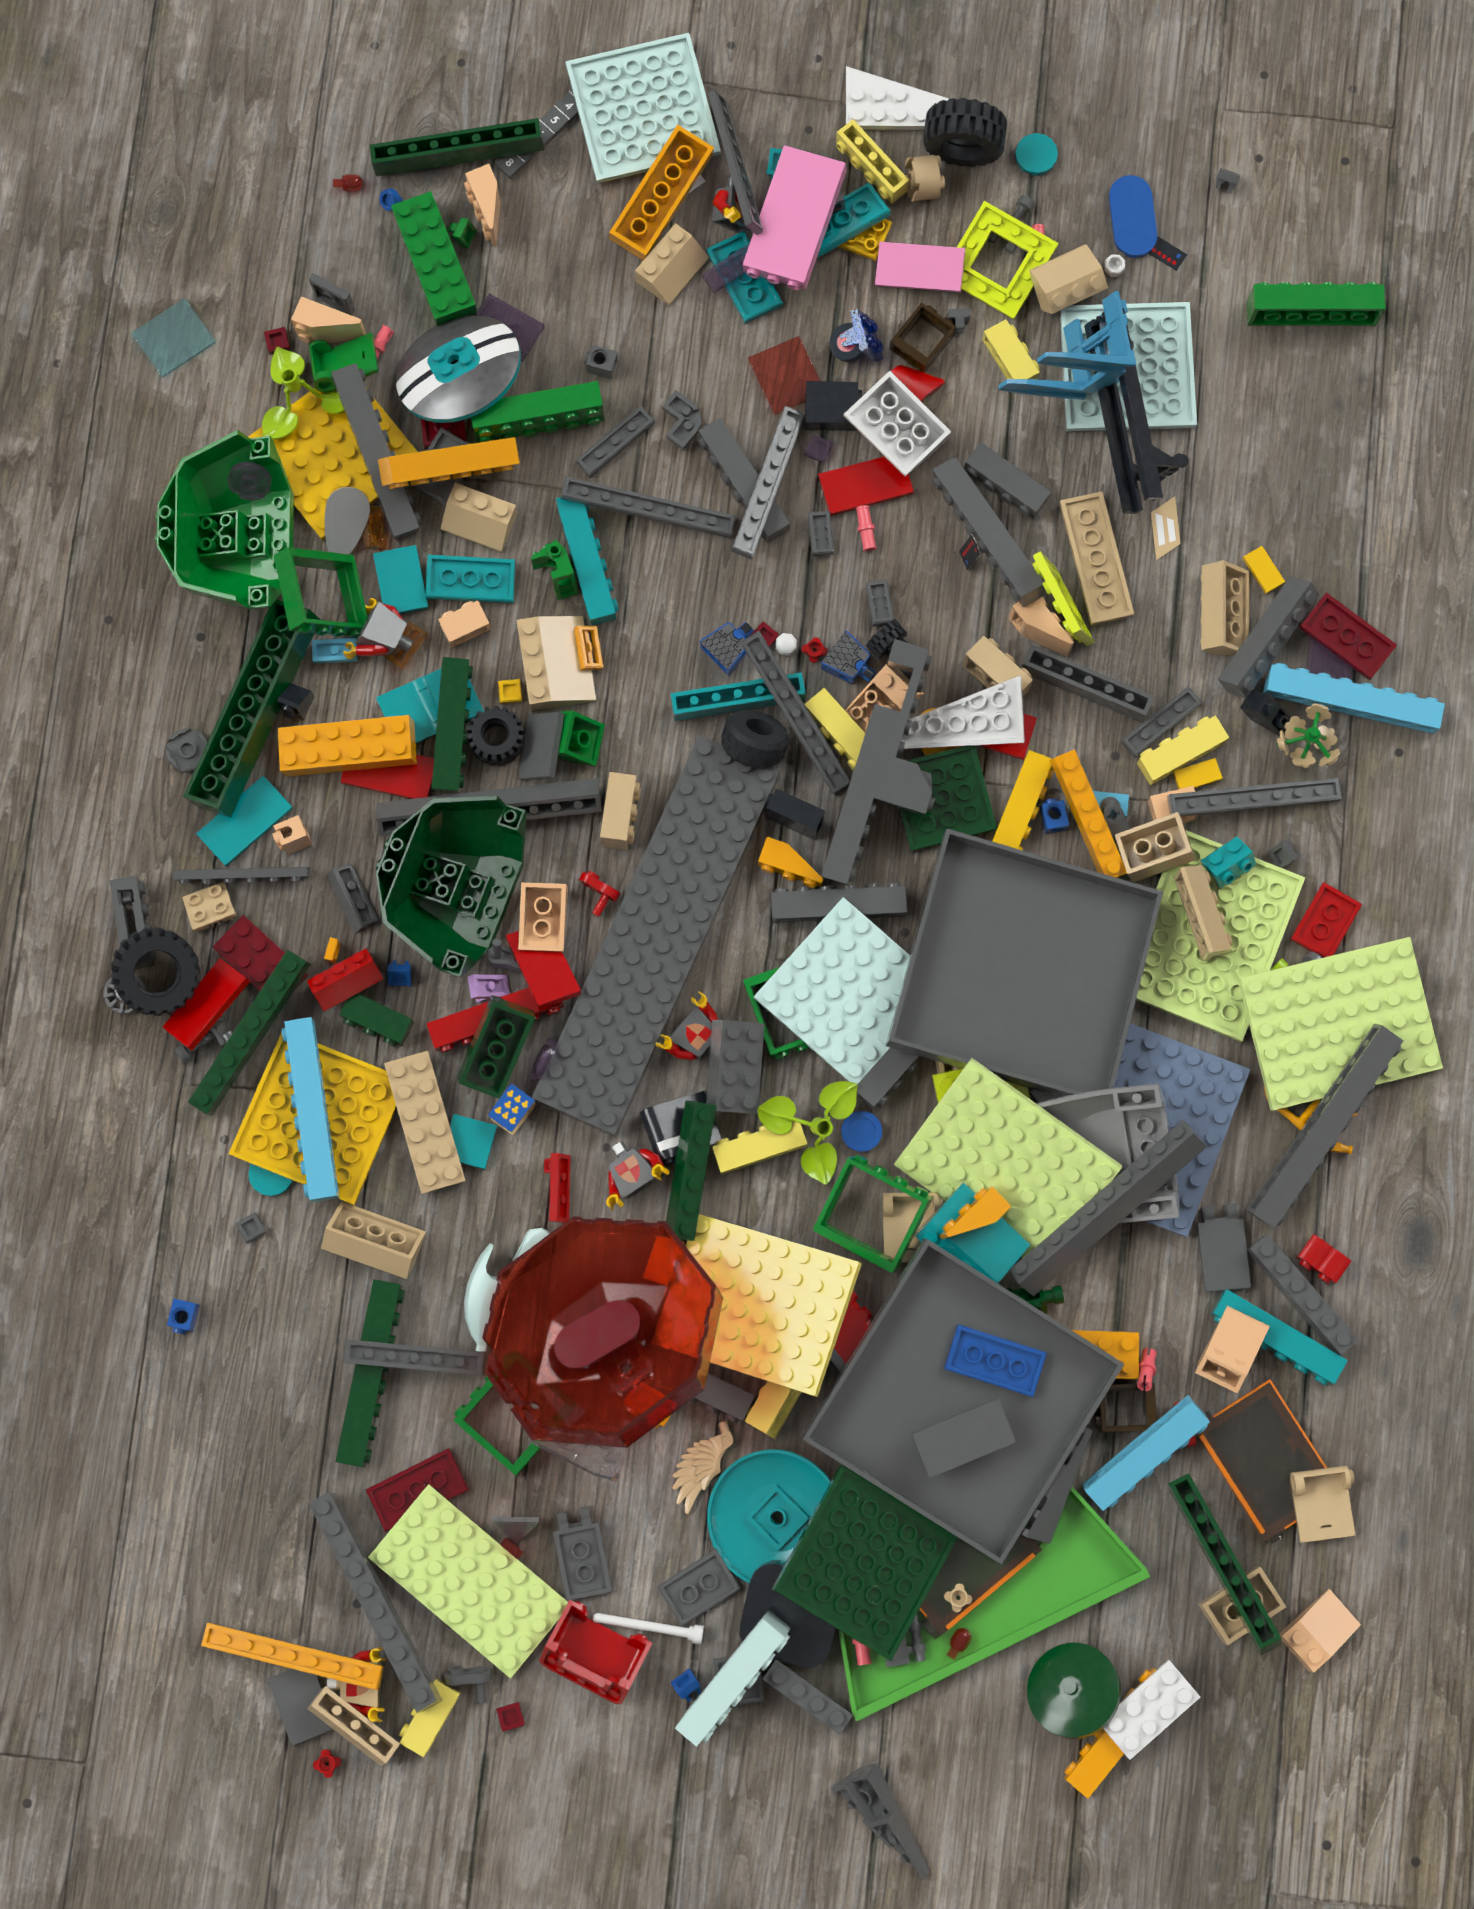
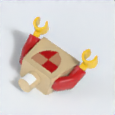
M383 1647L360 1651L351 1657L381 1665V1662L386 1660V1658H381L379 1655L380 1650H384ZM327 1678V1687L330 1690H340V1698L358 1712L369 1718L372 1722L383 1721L378 1718V1712L385 1711L384 1708H379L381 1682L379 1690H374Z

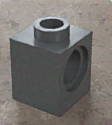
M592 345L591 351H587L584 358L587 373L609 379L613 378L618 362L617 351ZM597 359L605 360L603 364L595 363Z

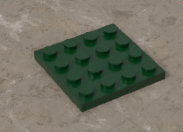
M966 745L907 760L918 764L920 770L931 773V797L935 798L931 813L926 812L925 816L899 809L911 852L941 844L946 829L971 836L997 830L975 745Z

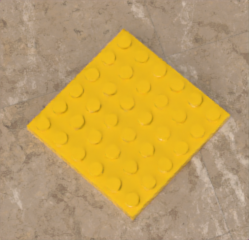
M308 392L291 405L290 412L298 416L296 429L290 435L273 441L294 494V507L323 541L326 539V502L332 492L342 487L357 488L366 495L370 505L376 502L378 497L345 411L339 414L327 413L321 405L323 399L318 398L312 392ZM374 398V401L371 403L373 409H378L382 422L379 424L382 431L386 430L390 442L387 443L389 450H394L395 455L418 452ZM259 428L248 437H263V428Z
M281 1032L228 1154L304 1185L307 1184L306 1175H302L300 1162L304 1161L303 1152L299 1153L297 1139H301L300 1130H296L294 1117H297V1109L293 1108L291 1102L294 1087L290 1086L288 1080L291 1066L286 1063L285 1050H288L287 1041H283ZM318 1044L340 1197L337 1199L355 1206L397 1107L386 1070Z

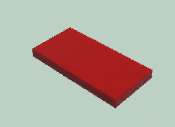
M885 456L818 474L830 516L856 510L859 506H871L914 494L909 474L904 476Z
M416 754L417 764L343 771L340 782L341 784L408 799L429 797L432 786L434 758Z
M519 931L506 935V941L539 1010L581 995L580 987L562 951L518 950Z
M220 958L199 982L198 988L194 989L192 999H188L183 1008L178 1007L162 1028L192 1051L250 981Z

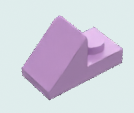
M473 974L468 976L471 999H476V1002L489 1001L491 995L502 997L510 994L507 975Z

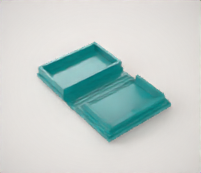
M441 669L376 697L384 717L409 715L414 720L416 743L436 734ZM468 679L467 687L471 688L470 701H466L465 709H469L470 721L472 717H477L476 713L479 710L483 713L484 709Z

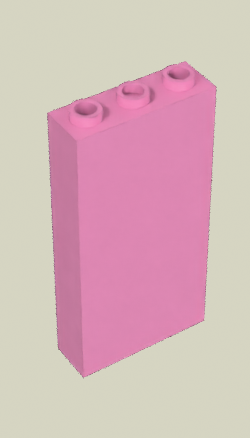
M784 145L760 213L763 232L759 235L753 233L743 262L744 272L752 278H766L768 282L773 284L783 283L793 290H806L847 172L845 162Z

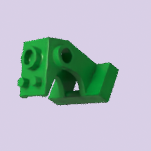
M557 540L544 545L538 553L536 551L533 552L531 557L533 570L543 567H552L555 570L550 573L557 600L578 594L574 572L566 549Z

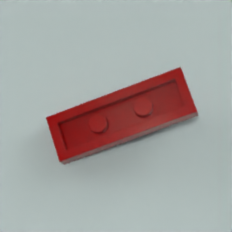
M551 1153V1158L544 1159V1173L550 1174V1222L569 1223L571 1155Z

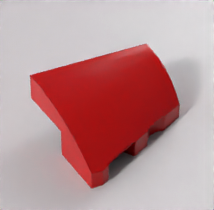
M898 365L891 370L921 402L929 395L932 396L945 384V381L941 378L904 365Z

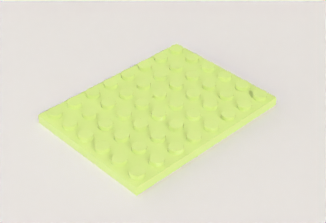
M1186 830L1196 860L1164 871L1161 874L1156 890L1163 891L1136 1000L1242 1042L1249 1026V1021L1238 978L1270 971L1305 877L1255 858L1256 865L1249 872L1242 874L1231 884L1221 889L1217 886L1215 878L1209 873L1211 879L1209 886L1211 892L1214 891L1217 895L1218 904L1216 906L1218 912H1222L1225 918V925L1223 926L1226 934H1230L1233 946H1231V951L1228 954L1202 961L1173 877L1182 867L1202 865L1201 860L1223 845Z
M1410 937L1238 978L1271 1111L1323 1098L1374 1023L1383 1025L1403 1040L1400 1052L1395 1057H1392L1388 1063L1387 1071L1382 1076H1379L1375 1082L1376 1085L1443 1068Z
M973 1058L970 1059L894 1163L896 1167L932 1193H938V1197H942L943 1201H946L963 1182L975 1193L981 1188L987 1189L993 1186L1011 1205L1002 1218L1031 1244L1021 1256L1022 1258L1105 1188L1122 1168V1165Z

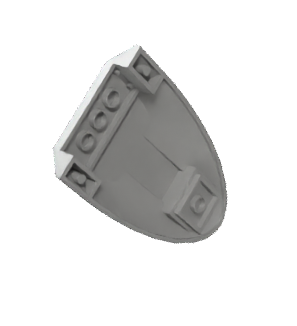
M1159 1083L1095 1090L1036 1103L1121 1164L1122 1168L1114 1179L1169 1132L1165 1099ZM1175 1174L1119 1223L1178 1218L1180 1215L1177 1175Z

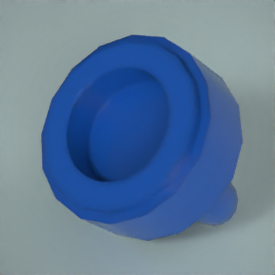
M393 188L385 189L380 193V204L387 211H392L391 205L403 201L402 197Z

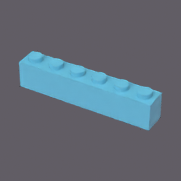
M1187 1395L1084 1481L1082 1485L1085 1492L1102 1511L1107 1507H1113L1118 1502L1119 1497L1124 1493H1130L1136 1487L1137 1482L1142 1478H1148L1154 1472L1155 1467L1160 1463H1166L1174 1451L1178 1448H1184L1192 1436L1202 1433L1210 1422L1206 1414Z

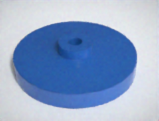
M866 1111L854 1112L843 1122L841 1128L842 1139L854 1151H870L880 1142L882 1136L881 1123L872 1113Z

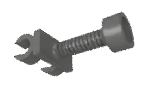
M1021 195L1016 202L1018 209L1013 217L1020 221L1025 212H1031L1035 206L1034 201L1025 195ZM992 232L987 241L994 244L998 235ZM1008 242L1005 251L1013 254L1017 246Z
M223 1015L212 1026L210 1033L206 1034L192 1051L183 1045L174 1049L183 1064L191 1060V1055L194 1051L196 1052V1050L210 1043L213 1039H217L222 1047L225 1046L233 1030L228 1031L222 1037L219 1035L215 1026L220 1025L226 1020Z

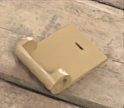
M929 1192L928 1196L933 1199L920 1226L943 1204V1198L938 1197V1193ZM883 1193L884 1254L893 1259L922 1203L906 1193ZM914 1236L908 1249L917 1250L921 1242ZM907 1250L902 1262H909L916 1250Z
M1347 1466L1292 1472L1290 1474L1300 1543L1355 1536L1348 1491L1351 1488V1484H1354L1352 1470H1349Z

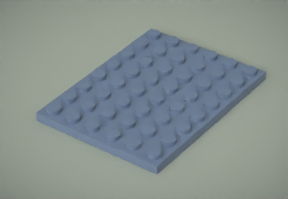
M1130 1023L1114 1088L1159 1083L1165 1099L1169 1131L1184 1120L1208 1146L1176 1173L1180 1216L1178 1218L1144 1221L1187 1238L1250 1069Z

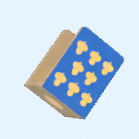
M511 1083L488 1115L501 1128L511 1135H515L537 1103Z

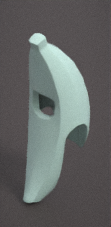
M537 1228L527 1231L507 1271L501 1276H491L486 1272V1264L493 1249V1244L489 1243L479 1256L470 1274L464 1299L465 1320L470 1334L477 1344L476 1351L485 1352L487 1350L488 1340L498 1310L497 1304L528 1258L551 1236L547 1230Z

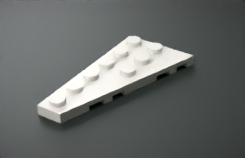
M846 66V124L853 119L862 129L924 130L927 111L935 103L938 104L941 100L947 101L949 99Z
M1021 675L909 719L912 721L908 736L903 735L904 749L1024 743Z

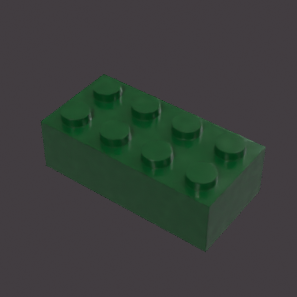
M491 995L457 1075L458 1084L500 1099L535 1020L534 1011Z

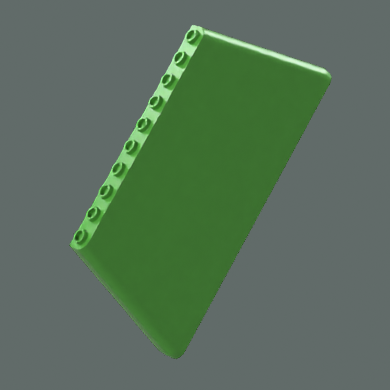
M1072 1486L1050 1544L1033 1539L1041 1551L953 1627L940 1636L921 1611H918V1620L922 1624V1629L920 1630L922 1642L926 1646V1651H924L925 1661L917 1662L915 1653H909L910 1663L886 1667L885 1658L870 1650L872 1663L857 1665L855 1644H852V1638L839 1631L851 1711L855 1720L859 1721L1149 1578L1150 1575L1146 1567ZM957 1538L925 1599L942 1619L952 1611V1605L944 1599V1594L947 1591H952L956 1584H962L967 1594L971 1595L1025 1548L1017 1539L1001 1565L962 1539ZM909 1631L905 1635L907 1646L913 1645L912 1634Z

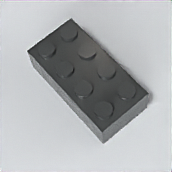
M712 1020L706 1103L716 1105V1112L758 1114L764 1023Z

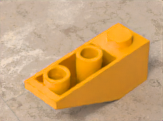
M770 837L766 838L758 860V866L761 867L762 871L770 874L774 872L783 874L782 877L790 881H795V879L804 881L803 884L811 888L822 886L823 878L788 843Z
M993 1186L987 1189L981 1188L973 1196L975 1201L971 1205L965 1204L958 1211L960 1216L955 1221L951 1219L943 1226L944 1232L940 1237L946 1239L995 1223L1009 1210L1011 1205Z

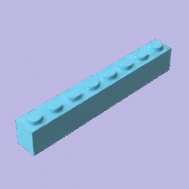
M1281 663L1272 664L1269 667L1263 693L1271 694L1274 698L1309 706L1316 703L1327 707L1331 711L1433 734L1441 727L1445 703L1439 702L1436 698L1427 697L1423 699L1417 697L1414 693H1396V690L1392 688H1374L1373 684L1352 683V680L1348 678L1334 679L1326 673L1312 674L1307 669H1290L1287 665Z
M312 1017L284 1021L285 1028H282L283 1041H287L288 1050H285L286 1063L291 1066L288 1080L290 1086L294 1087L291 1102L293 1108L297 1109V1117H294L296 1130H300L301 1139H297L299 1153L303 1152L304 1161L300 1162L302 1175H306L307 1184L303 1185L306 1198L309 1197L312 1203L337 1199L340 1197L315 1021Z

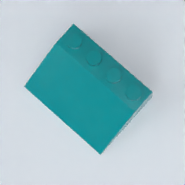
M963 1182L919 1227L915 1237L920 1242L924 1238L928 1239L998 1284L1031 1244L1002 1217L990 1225L942 1239L940 1235L944 1232L943 1226L951 1219L955 1221L960 1216L958 1211L965 1204L971 1205L975 1201L973 1196L976 1193Z

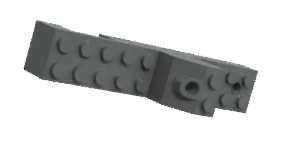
M894 640L888 659V666L911 672L910 683L901 712L874 704L821 875L824 879L843 885H848L849 881H854L857 869L853 867L855 860L860 861L864 848L860 844L862 839H867L870 830L867 822L869 817H874L877 804L873 803L874 801L925 816L926 812L931 813L935 798L931 797V773L920 770L916 763L897 758V756H902L905 742H902L903 735L908 736L912 721L908 720L910 713L915 714L919 699L915 698L917 692L921 693L924 686L925 678L922 677L923 671L928 672L932 656H929V649Z

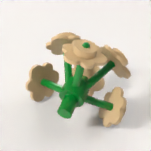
M1315 703L1311 707L1306 708L1307 717L1314 719L1312 727L1306 729L1304 727L1306 725L1305 720L1300 719L1298 716H1292L1290 722L1285 724V736L1283 731H1280V738H1277V746L1280 751L1284 750L1286 756L1289 755L1288 744L1303 740L1307 743L1304 749L1298 747L1294 752H1291L1290 757L1293 758L1292 762L1294 765L1308 768L1310 765L1315 764L1316 760L1309 751L1311 744H1314L1315 748L1320 749L1325 755L1319 761L1320 767L1324 765L1330 766L1338 760L1340 755L1338 748L1334 751H1327L1331 749V745H1335L1338 741L1337 736L1334 735L1335 730L1333 728L1328 729L1324 725L1317 728L1319 721L1331 718V713L1328 712L1329 709Z

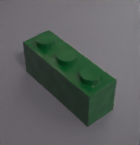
M358 993L346 1000L339 1014L344 1019V1024L355 1028L356 1025L364 1028L363 1032L374 1038L376 1035L384 1038L383 1042L393 1047H396L397 1044L403 1046L414 1024L411 1018Z

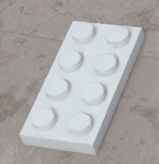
M1167 1660L1119 1703L1116 1714L1104 1730L1127 1758L1131 1760L1194 1704L1200 1696L1171 1661Z

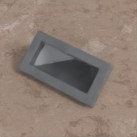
M493 1517V1522L517 1545L541 1522V1517Z

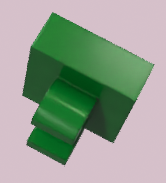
M461 217L459 224L451 223L448 231L454 233L453 237L461 247L468 249L477 229L469 219Z

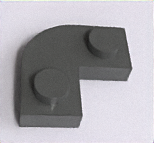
M675 390L662 406L664 411L678 420L667 433L666 438L684 451L697 435L698 430H700L701 415L698 407Z

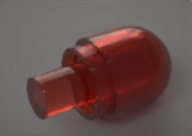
M357 174L342 175V179H333V188H343V191L357 192L363 187V180Z
M958 1628L950 1638L949 1645L951 1648L946 1654L949 1658L954 1660L959 1652L963 1653L967 1649L972 1639L968 1629Z

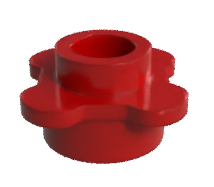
M818 637L812 638L811 641L802 646V652L807 654L811 663H816L818 658L826 656L828 653V649L823 646Z
M324 1749L321 1751V1756L318 1760L313 1762V1768L323 1773L324 1777L330 1778L333 1776L334 1769L340 1766L341 1759L330 1754V1750Z

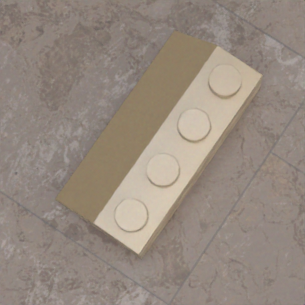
M1222 560L1202 565L1200 643L1201 650L1214 655H1235L1249 635V571Z
M1202 865L1180 868L1173 878L1202 961L1228 954L1231 951L1233 942L1230 934L1225 932L1223 926L1225 925V918L1222 912H1218L1216 906L1218 899L1214 891L1211 892L1209 886L1211 879L1208 871H1204Z
M341 1201L325 1228L321 1249L407 1279L415 1264L426 1231Z

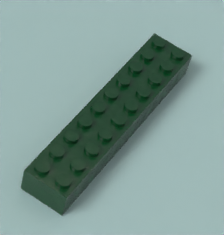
M276 599L271 607H269L183 795L186 800L197 807L230 818L281 709L277 700L293 682L315 634L311 632L300 634L299 631H290L284 602ZM304 607L307 619L321 620L310 609Z

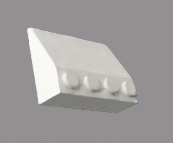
M891 371L883 376L843 415L904 476H907L938 450L951 434V431Z

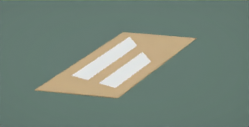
M1175 496L1151 512L1156 560L1181 544Z

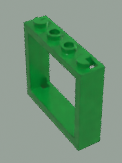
M287 547L273 555L290 631H299L300 634L310 632L316 633V635L332 634L334 637H359L368 616L354 555ZM295 566L337 571L348 623L306 618Z
M780 967L743 980V985L757 1023H764L763 1040L770 1059L776 1057V1060L789 1056L788 1052L797 1049V1052H802L810 1048L801 1039L774 1048L759 1004L753 998L755 996L753 989L764 986Z
M860 1155L848 1157L812 1231L894 1273L898 1270L933 1198L928 1196L929 1192L918 1186L916 1189L909 1186V1181L900 1176H896V1178L890 1176L887 1169L879 1165L873 1167L868 1164L866 1158ZM855 1167L922 1202L894 1259L828 1224Z
M514 1350L512 1353L508 1351L500 1360L502 1365L497 1371L492 1369L485 1377L487 1381L482 1388L478 1386L470 1394L471 1401L466 1406L462 1404L455 1411L454 1415L457 1417L453 1421L509 1471L518 1476L578 1405ZM517 1361L563 1401L565 1405L513 1464L464 1419L512 1364Z

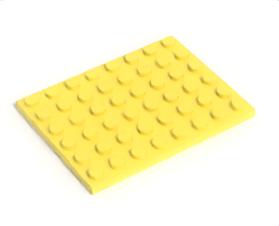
M699 1214L695 1240H687L685 1245L687 1251L684 1260L679 1263L677 1269L679 1274L676 1283H672L652 1344L818 1397L862 1263Z

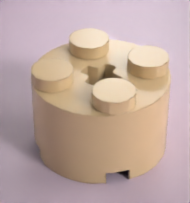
M927 155L907 158L905 169L909 168V172L905 176L909 179L907 194L909 198H912L911 201L938 199L941 195L940 189L945 188L944 176H940V156Z

